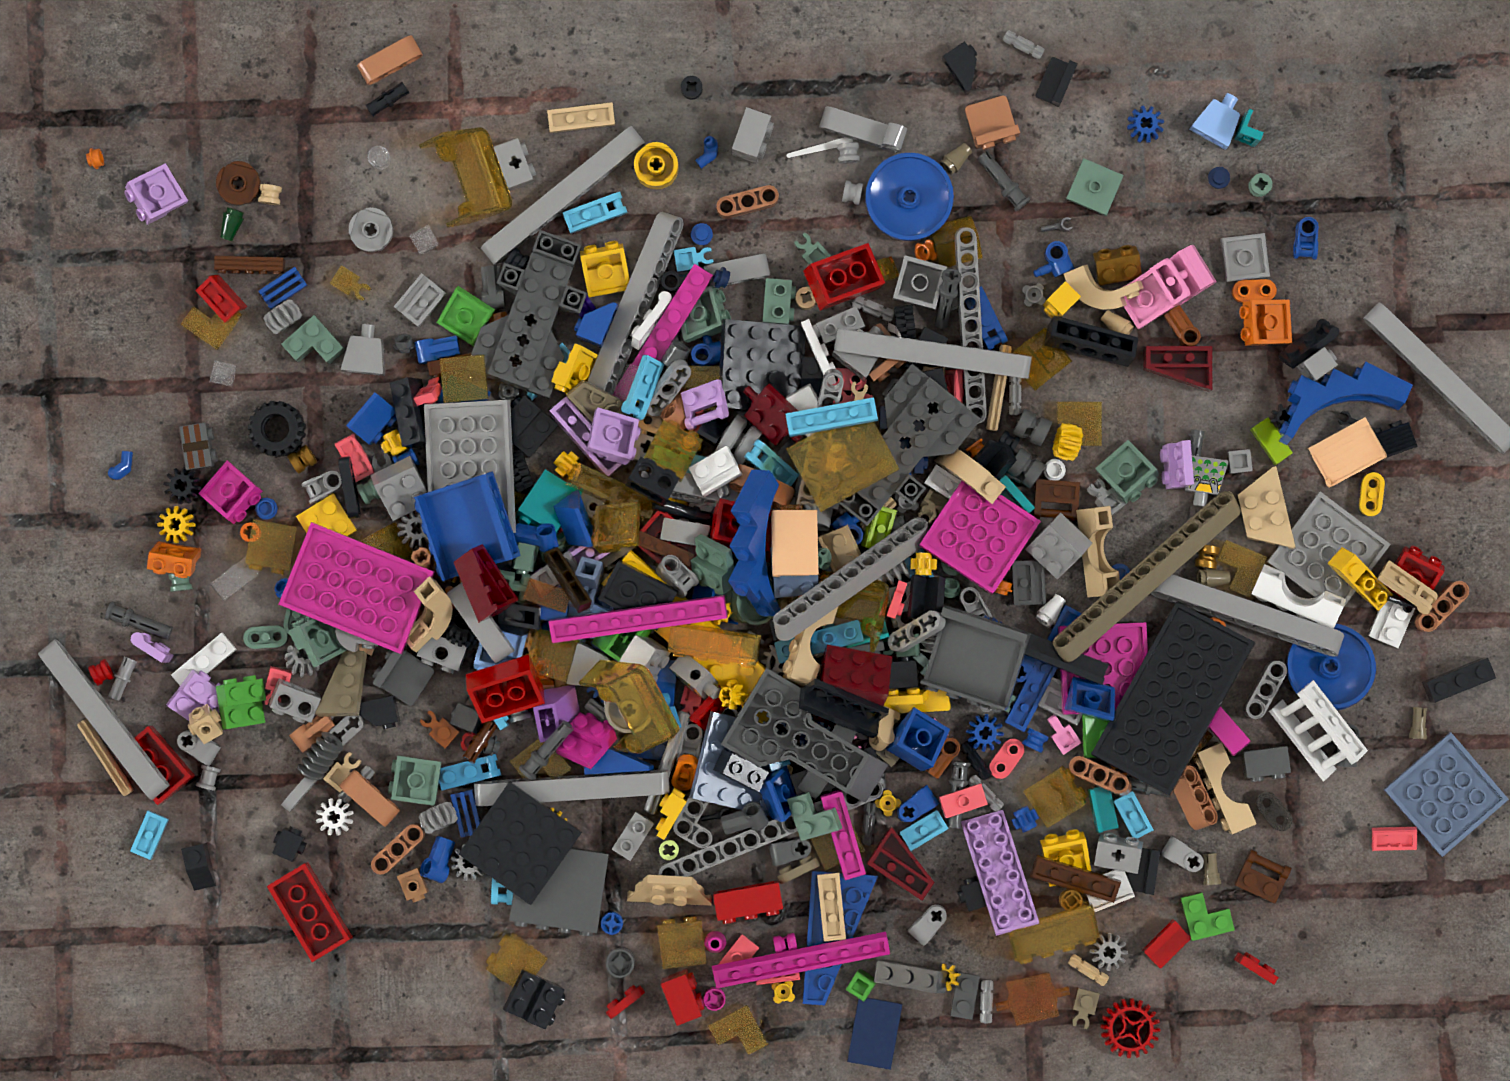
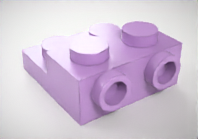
M166 163L127 182L126 190L124 191L127 200L130 203L134 202L137 206L136 214L141 221L145 220L147 225L188 202Z
M597 407L594 413L587 451L605 455L606 460L627 465L630 460H634L636 455L634 443L640 435L639 419Z
M1191 440L1163 445L1160 450V460L1164 463L1162 483L1165 484L1166 489H1181L1194 485Z
M193 669L166 705L188 721V714L195 708L206 704L212 710L216 709L219 713L216 686L222 684L218 682L215 685L209 681L211 677L202 670L198 673Z

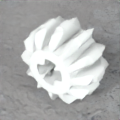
M333 798L328 801L329 806L324 802L321 803V807L325 811L317 810L316 813L323 817L316 819V822H324V825L320 828L321 831L329 827L328 835H332L334 828L336 834L341 835V828L344 831L349 830L345 822L348 824L353 823V820L347 818V816L353 815L354 812H346V809L350 806L349 803L341 807L342 799L339 798L335 805ZM332 811L340 815V818L337 819L338 823L330 819V815H333Z

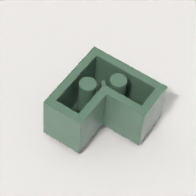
M315 315L281 343L297 362L303 360L315 349L328 364H331L346 351Z

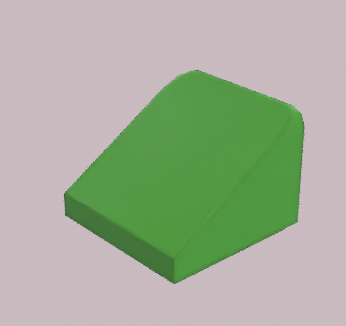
M859 969L846 990L862 1001H865L876 985L874 977Z

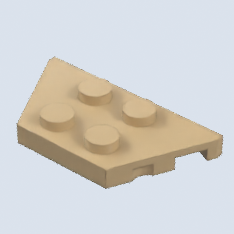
M1275 466L1238 494L1247 539L1260 540L1268 544H1277L1289 549H1295L1279 475Z
M647 875L643 878V881L635 885L634 892L630 890L627 892V901L650 902L655 905L670 903L677 906H685L686 904L712 906V896L705 895L704 888L697 884L693 877Z

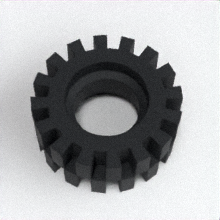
M912 305L895 306V326L900 332L901 337L916 339Z
M521 449L513 452L514 486L517 492L534 487Z
M456 608L455 610L453 609L450 623L444 632L446 639H451L453 645L457 642L459 647H462V644H465V647H469L470 643L472 646L476 645V641L479 642L471 629H461L456 626V624L466 622Z

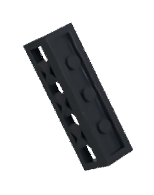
M1032 633L1025 651L1026 656L1099 685H1103L1104 676L1109 666L1107 663L1081 654L1071 662H1064L1054 648L1052 641Z
M813 679L800 689L799 709L871 738L878 735V722L889 714V708L818 679Z

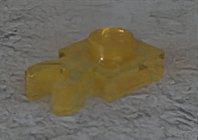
M342 265L330 282L332 286L348 296L352 291L355 292V296L361 301H364L365 298L360 295V290L367 289L371 291L367 284H358L361 277Z

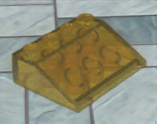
M874 422L816 432L786 449L820 512L899 470Z

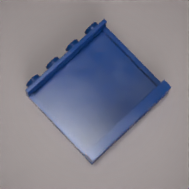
M493 471L414 497L415 509L421 516L422 530L428 537L429 551L435 558L436 572L442 581L459 576L453 562L470 549L481 544L484 545L495 564L521 556Z

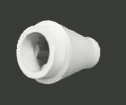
M1055 594L1050 601L1037 611L1036 619L1042 625L1050 628L1051 625H1055L1066 601L1061 596Z

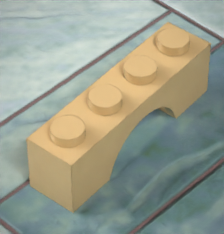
M1110 506L1076 510L1078 528L1092 542L1091 546L1082 555L1087 597L1103 596L1120 581L1119 571L1109 565L1104 554L1105 536L1113 528Z
M838 607L796 635L789 645V658L785 661L782 668L785 679L804 687L817 678L820 665L813 658L810 650L811 637L820 626L833 624Z
M1222 742L1196 751L1195 764L1198 770H1203L1205 778L1202 779L1207 791L1211 790L1214 796L1211 801L1215 810H1220L1222 815L1220 823L1224 831L1228 830L1230 834H1234L1256 825L1249 805L1232 801L1222 789V774L1230 764Z

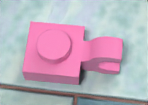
M1052 715L1047 719L1056 732L1050 737L1063 755L1082 743L1070 724L1063 727L1056 715Z

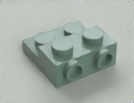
M712 285L706 287L681 327L685 342L689 343L705 335H716L722 331V320L731 319L730 313L723 306L726 298L722 290Z
M1129 440L1095 468L1126 504L1129 501H1137L1142 495L1141 491L1146 486L1148 488L1153 487L1157 483V477L1159 476L1158 470Z
M702 534L695 537L697 556L691 559L692 572L697 576L699 585L711 587L716 594H725L732 589L728 582L734 570L732 550Z
M306 616V622L302 618L292 623L293 628L288 631L297 650L305 649L313 667L319 666L347 650L339 643L335 627Z
M398 755L397 760L393 759L391 772L395 773L394 782L390 781L388 794L392 795L391 800L435 806L442 762Z

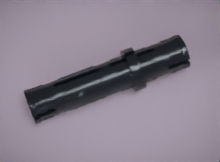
M668 500L665 506L652 502L653 510L688 519L689 522L712 525V520L710 519H713V513L700 510L698 506L690 507Z

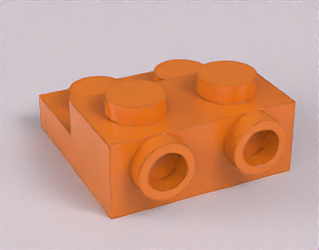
M1249 300L1242 302L1243 306L1240 307L1239 315L1241 319H1244L1241 339L1245 341V346L1292 343L1290 300Z
M158 541L149 551L147 569L153 570L156 574H166L167 572L175 574L178 578H187L195 571L196 562L201 557V548Z

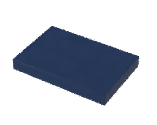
M869 997L862 1001L858 998L847 1062L891 1070L902 1003Z

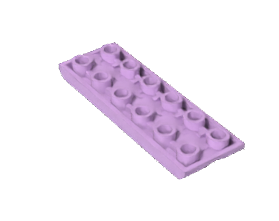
M1000 810L961 821L996 936L1039 924L1004 811Z

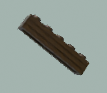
M556 547L546 551L544 560L576 611L580 613L589 609L592 600L559 548Z

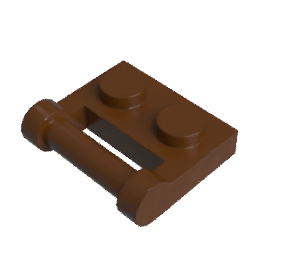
M1037 479L1033 516L1037 519H1040V517L1056 518L1062 513L1071 522H1077L1076 510H1079L1080 482ZM1041 503L1071 504V510L1041 508Z
M1251 849L1234 885L1276 904L1292 868L1287 865L1281 866L1268 860ZM1253 862L1280 874L1278 880L1251 869Z

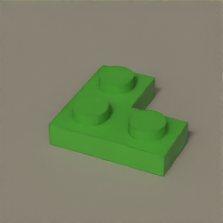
M1202 892L1180 897L1191 941L1235 930L1229 908L1208 913Z

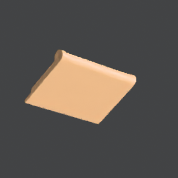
M1366 417L1308 448L1329 488L1387 457Z
M817 510L771 511L772 576L819 575Z

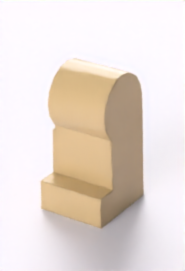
M889 708V714L878 722V735L874 738L869 737V743L873 749L882 751L894 741L893 725L900 720V712Z

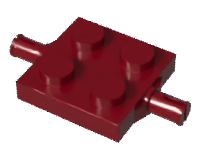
M771 384L765 386L760 394H757L748 386L743 393L752 400V403L744 416L776 446L785 436L789 435L786 413L797 412L798 410ZM798 435L791 438L796 443H799L803 436Z

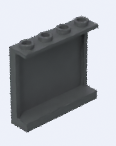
M950 606L943 607L941 616L945 617L946 623L944 628L937 633L924 679L920 683L926 685L925 688L930 691L947 692L946 695L951 698L959 699L960 696L968 699V703L980 706V703L988 705V709L994 712L1001 713V710H1007L1031 633Z
M571 848L532 905L513 893L509 921H514L515 926L527 927V923L536 924L537 929L549 930V927H556L558 932L571 933V930L580 931L579 935L593 936V933L598 932L609 853Z

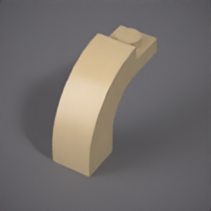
M1083 265L1063 274L1066 282L1081 296L1079 300L1098 309H1115L1126 306L1125 296L1129 300L1140 295L1139 290L1144 289L1140 280L1117 290H1106L1094 281L1088 265Z
M959 449L954 454L938 455L934 460L943 469L965 482L991 504L1006 487L992 476L989 471Z
M430 576L414 591L425 606L422 615L414 623L407 640V644L416 653L431 638L438 640L450 623L453 612L450 598L438 582Z

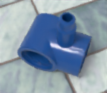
M1060 241L1050 243L1044 252V257L1048 264L1034 270L1033 274L1035 277L1052 272L1054 278L1074 270L1066 245ZM1052 248L1060 249L1062 252L1061 258H1053L1050 250Z
M708 335L702 337L704 344L695 345L691 351V365L698 371H705L710 366L720 363L721 342H713L711 336ZM698 354H705L707 359L700 361L696 356Z
M848 512L830 524L833 530L848 524L850 530H855L858 533L857 545L863 539V531L857 525L860 520L854 515L850 516Z

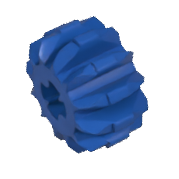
M1145 106L1140 107V112L1134 109L1132 111L1134 117L1129 116L1127 119L1133 123L1127 126V130L1134 129L1130 136L1133 138L1139 135L1137 139L1139 143L1143 140V137H1145L1146 143L1151 142V137L1157 140L1159 136L1156 132L1162 133L1164 130L1158 126L1164 123V119H1157L1161 114L1160 111L1152 114L1154 109L1152 106H1150L1148 112H1146ZM1149 121L1148 127H1141L1143 122Z
M984 714V722H982L980 716L977 715L975 717L978 722L977 725L972 721L969 722V725L974 727V730H966V733L973 734L974 736L969 737L967 740L968 742L977 740L973 745L975 749L982 743L981 751L983 752L986 751V744H988L991 750H994L993 741L996 744H1001V741L996 739V735L1004 736L1003 732L996 731L1002 727V724L993 725L997 720L996 717H993L988 722V714ZM986 726L988 727L987 730L991 731V734L987 735L986 739H982L983 735H979V731L983 730Z

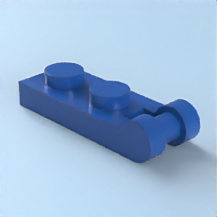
M981 286L979 289L982 340L987 350H991L999 343L1004 344L1008 342V339ZM972 297L966 298L964 301L968 310L972 309L975 305ZM995 330L997 335L990 338L987 332Z

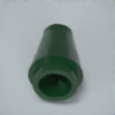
M227 207L226 212H223L221 238L233 241L244 221V212Z

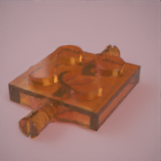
M1049 972L1007 981L1008 1000L995 1002L997 1012L1010 1009L1016 1026L1059 1016L1057 1008L1058 998L1070 995L1069 987L1055 989Z

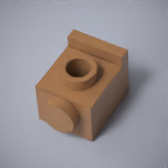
M420 867L397 876L406 900L412 899L413 903L424 899V894L429 892L424 877L420 874ZM411 882L417 885V889L414 891L409 888Z

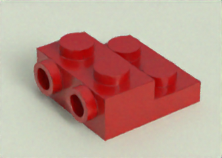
M1405 546L1395 564L1434 590L1445 571L1444 566L1441 565L1443 562L1435 556L1428 558L1422 555L1423 551L1416 546H1411L1410 548ZM1386 586V588H1387L1389 591H1391V592L1397 594L1398 596L1402 597L1401 595H1399L1398 593H1396L1395 591H1393L1391 588H1389L1388 586Z

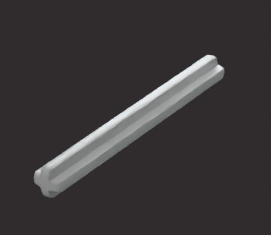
M684 711L678 712L681 728L671 732L658 770H668V777L672 771L690 720L689 713ZM663 795L648 796L644 810L649 814H656Z

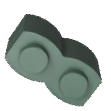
M517 542L521 556L513 559L512 568L516 569V574L522 575L526 573L530 575V572H535L539 547Z

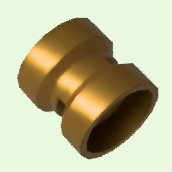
M306 444L300 447V451L297 453L293 452L287 456L298 474L305 471L307 466H313L317 463L315 456Z
M1205 545L1198 551V558L1195 559L1194 566L1216 569V556L1219 554L1220 548Z
M1065 889L1059 896V903L1066 911L1075 912L1082 906V896L1077 891Z

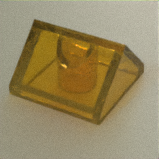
M971 216L945 222L937 232L931 235L939 265L946 266L947 268L956 265L955 233L962 227L974 230L977 237L978 259L983 258L979 235ZM968 231L961 233V242L964 244L970 242L971 234ZM965 253L961 257L962 264L972 261V256L969 253Z

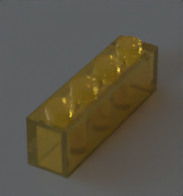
M581 463L573 464L566 480V485L642 520L651 518L654 511L652 509V502L656 503L655 501L625 486L626 484Z
M692 624L671 626L667 652H672L673 656L676 657L691 655L695 656L696 660L707 661L710 658L716 659V662L720 664L735 662L739 663L738 665L741 667L751 668L752 665L756 666L758 661L761 635Z

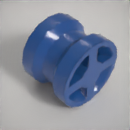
M1029 728L1027 731L1028 737L1023 740L1022 744L1042 753L1043 744L1048 741L1049 737Z
M608 912L603 916L601 928L605 933L614 935L622 929L623 918L619 913Z

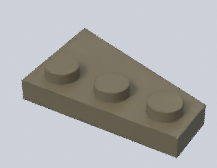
M581 380L566 394L591 422H593L597 407L633 417V414H626L621 411L623 400L584 380Z
M345 651L342 653L315 712L318 717L359 716L367 658L365 651Z

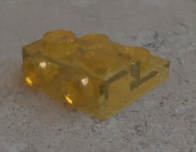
M663 420L644 458L652 459L656 462L657 466L663 469L672 470L680 478L679 482H682L703 440L699 438V434L695 431L688 430L686 432L680 429V425L673 420L666 422Z
M638 502L596 506L595 514L592 517L595 528L591 540L593 547L599 553L619 552L621 547L639 546L640 504Z
M253 519L245 564H248L249 569L262 571L263 567L271 568V573L284 575V572L290 569L297 527Z
M539 629L535 633L533 632L529 641V645H531L529 656L537 674L566 683L577 643L580 640L552 643L550 631Z
M1063 765L1023 791L1047 828L1087 803L1085 800L1087 795L1082 787L1077 788L1073 782L1075 779L1074 774L1071 773L1069 768L1065 769Z
M697 916L684 917V922H675V919L661 920L662 924H659L657 927L663 969L707 964L702 919L697 920Z
M512 932L510 936L505 934L498 944L501 946V949L497 954L492 952L485 963L488 964L487 971L513 988L522 969L536 975L548 957Z

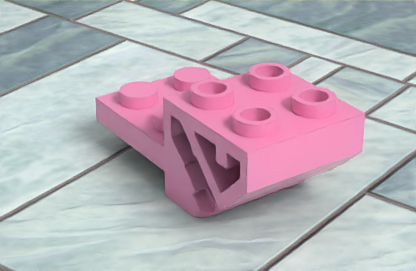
M1190 245L1178 251L1170 259L1166 258L1157 263L1149 271L1130 282L1129 284L1141 280L1144 289L1139 290L1140 295L1129 300L1125 296L1127 305L1124 308L1137 329H1141L1175 306L1187 302L1217 281L1196 247Z

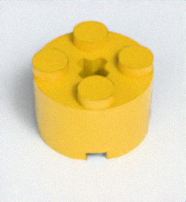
M648 143L635 156L634 169L636 176L641 184L650 189L658 190L672 185L679 169L676 154L664 143ZM656 161H658L659 165L662 166L659 167L657 171H655L653 167H650L651 165H654Z

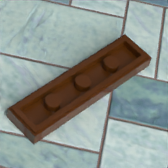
M1036 855L1030 872V877L1113 903L1121 885V880L1040 855Z

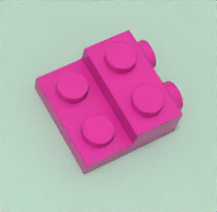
M227 460L198 494L228 521L235 524L246 517V510L250 505H256L260 501V494L263 491Z
M579 712L570 723L574 730L556 749V753L592 769L617 740L614 728L607 720L600 722L589 712L586 715Z

